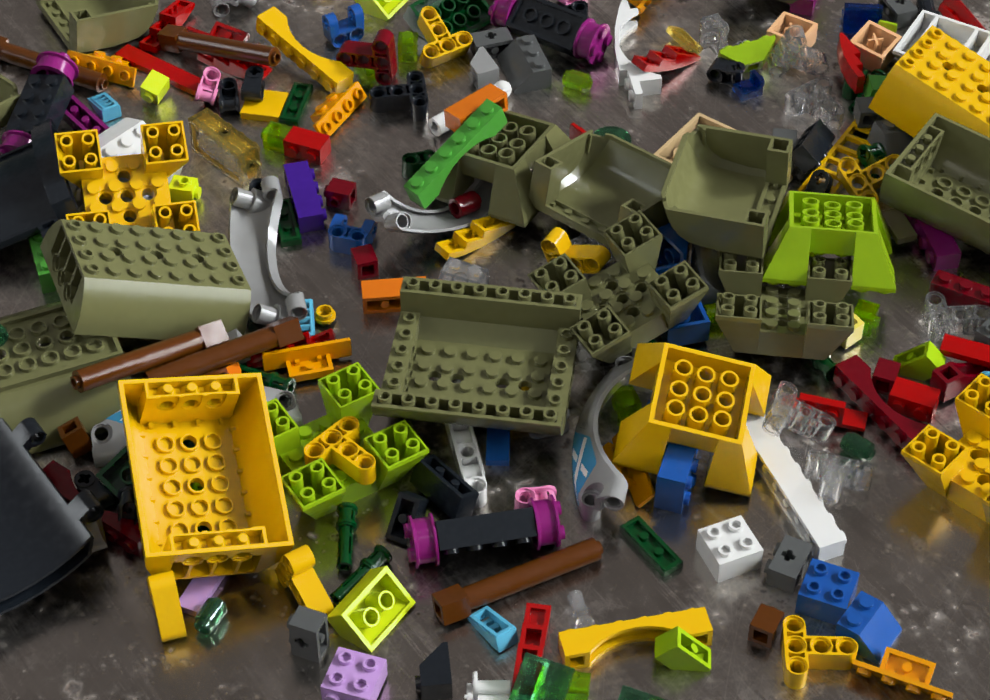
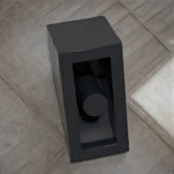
M410 491L399 492L385 538L408 545L410 540L409 538L405 539L403 524L408 523V516L410 515L412 519L425 517L430 499Z
M442 642L419 665L420 675L415 676L416 691H421L422 700L453 699L448 642Z

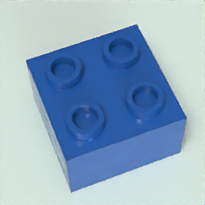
M671 442L668 443L657 475L654 498L655 508L681 514L684 505H689L691 492L689 491L691 488L694 489L697 475L693 473L697 472L699 459H695V448Z
M812 558L798 592L795 613L836 625L853 602L860 573Z

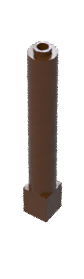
M167 24L157 33L163 51L180 54L184 50L271 67L277 66L281 60V53L277 47L188 32L186 27Z
M0 36V64L4 61L28 70L37 65L36 58L39 52L11 44L8 38ZM77 65L79 75L73 80L74 85L99 93L108 87L109 81L106 74Z
M289 316L272 322L262 329L143 372L141 379L200 376L275 347L281 348L304 339L297 317Z
M219 319L199 326L192 331L74 370L70 377V382L73 389L83 393L186 357L230 339L222 320Z
M591 537L467 586L461 587L459 584H455L431 594L434 614L444 626L469 617L471 610L601 560L603 547L600 541H596Z

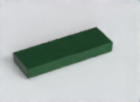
M294 82L279 117L280 125L299 126L314 90L313 84Z
M291 198L283 199L277 231L281 248L302 244Z
M639 515L620 526L619 532L663 578L683 567V561Z

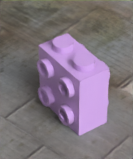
M338 647L320 686L321 699L377 700L388 675L387 659Z

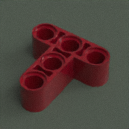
M380 29L373 43L344 41L336 55L337 61H341L347 67L374 69L375 79L382 86L392 83L398 69L394 35L388 29Z

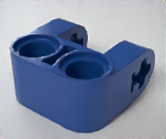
M359 3L348 6V18L340 21L337 20L333 12L322 16L324 36L335 48H340L344 41H359L363 38L364 13Z
M338 213L334 215L328 228L329 248L332 251L351 255L350 248L373 243L377 233V222L365 219L362 227L358 228L347 225V215Z

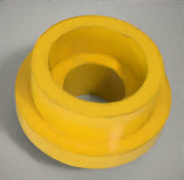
M320 305L314 313V319L319 324H330L336 319V312L330 305Z

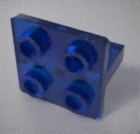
M844 3V9H842V32L845 35L854 36L868 20L878 24V21L882 20L883 5Z

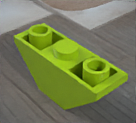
M765 35L758 40H746L736 46H725L719 50L718 57L743 63L745 65L744 73L762 69L774 47L776 37L775 35Z

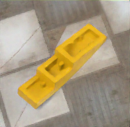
M490 216L471 220L469 228L454 231L452 239L436 242L434 250L447 261L455 259L498 239L513 229L515 224Z

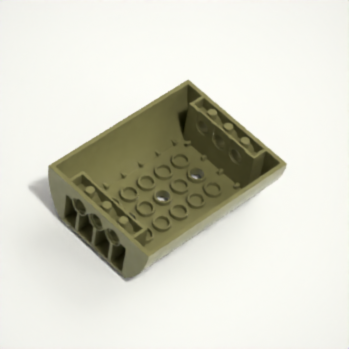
M935 113L885 172L880 188V202L957 238L986 254H990V138Z
M60 219L49 228L40 245L42 254L75 335L165 340L219 319L222 320L227 333L234 329H237L242 335L245 333L250 311L251 288L225 234Z

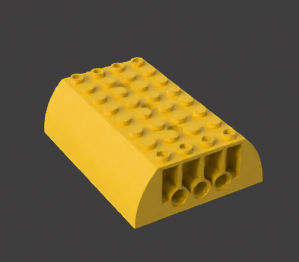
M932 25L895 63L868 108L913 138H915L935 113L990 138V62Z
M261 372L118 380V395L145 567L151 575L173 570L175 580L258 573L279 562L284 554L292 550L294 541ZM191 440L194 442L195 447L187 448L184 446L183 441ZM197 482L201 484L203 489L195 491L190 487V484ZM199 526H206L210 531L199 532L197 528Z

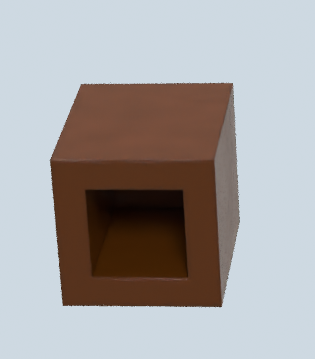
M78 416L57 427L61 439L74 459L86 455L92 450L91 437Z
M761 603L750 623L748 640L771 649L782 629L785 612Z

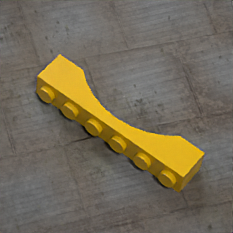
M273 6L257 16L256 31L274 47L283 52L287 58L296 63L300 69L308 73L313 80L321 84L326 91L330 93L336 92V94L342 93L353 84L354 72L341 61L320 57L304 48L290 32L287 16Z
M689 608L683 611L665 612L660 615L642 616L631 620H618L613 623L595 624L589 627L567 629L558 632V649L564 670L569 671L590 667L603 654L621 645L643 641L655 642V637L677 626L704 645L711 646L713 628L706 608Z

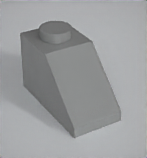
M483 46L479 47L471 60L470 72H468L470 82L474 83L478 90L490 83L494 85L499 81V67Z

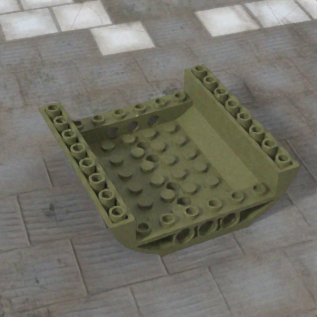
M404 276L400 289L401 311L381 389H375L371 404L372 413L374 416L563 436L578 347V339L572 333L570 327L580 322L583 294ZM433 377L439 378L437 381L429 380ZM461 380L460 383H453L452 381ZM498 385H506L507 387H506V388H499V387H497V386H498ZM529 387L530 389L527 391H523L520 388Z
M61 300L0 317V356H4V358L0 359V418H3L12 430L22 420L30 417L35 418L47 435L41 445L29 450L30 454L65 445L57 427L77 416L91 437V430L96 424L121 410L117 388L118 380L83 393L73 389L70 382V377L74 370L124 354L118 338L75 335ZM65 337H71L69 340H63ZM43 343H49L47 346H40ZM131 376L120 380H130ZM100 428L95 432V435L102 434L108 431L104 428Z

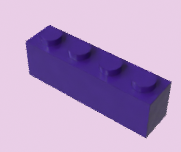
M308 161L283 164L285 183L291 198L300 234L324 230V221L327 220V213L325 208H321L323 207L322 196L318 195V182L313 181L315 180L314 169L309 167Z

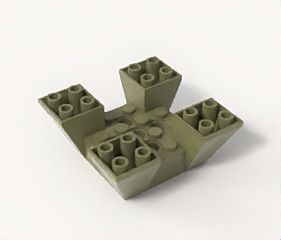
M507 110L504 114L508 123L494 137L479 142L460 158L448 174L439 195L435 199L449 204L450 199L462 195L474 183V178L493 183L488 216L525 228L539 212L529 199L534 161L571 141V139L556 124Z
M641 210L602 231L616 263L589 279L585 278L565 253L527 274L538 290L583 294L580 322L571 326L570 330L592 358L611 364L617 358L632 352V348L637 347V343H647L688 319L709 290V286L685 260L664 273L657 274L655 270L663 236Z
M720 251L718 275L725 292L717 293L715 320L734 352L826 360L854 332L853 304L841 302L852 286V260H847L843 257L835 259L825 258L820 255L809 256L807 284L803 290L796 287L762 286L764 258Z

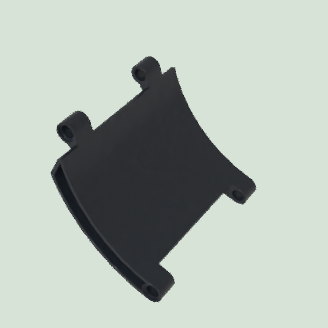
M51 118L33 125L31 130L32 142L0 155V250L40 233L42 238H44L49 228L60 219L66 220V214L80 213L69 181L60 176L54 138V133H58Z
M32 417L22 420L14 430L10 428L3 418H0V615L41 595L84 563L92 555L94 542L93 535L85 525L99 520L105 511L98 499L89 490H84L77 494L69 504L29 452L31 448L41 445L47 435L35 418Z

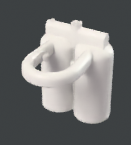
M474 671L472 673V683L466 684L464 700H511L510 680H478V673Z

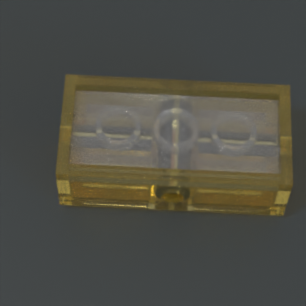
M205 108L188 118L192 150L242 188L249 185L253 179L262 177L260 148L256 142L250 140L243 132L235 129L229 122L223 120L209 108Z

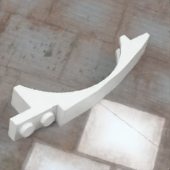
M622 0L618 9L614 31V66L618 85H624L625 90H628V100L632 102L634 110L642 109L643 96L661 94L662 77L659 74L642 71L621 51L619 44L631 30L638 27L637 20L630 21V19L639 14L638 8L630 9L628 1Z

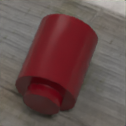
M475 191L466 192L449 200V210L455 218L459 219L479 210L482 203L481 197Z

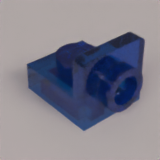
M753 69L750 72V79L733 84L732 90L741 101L763 95L765 81L763 76Z

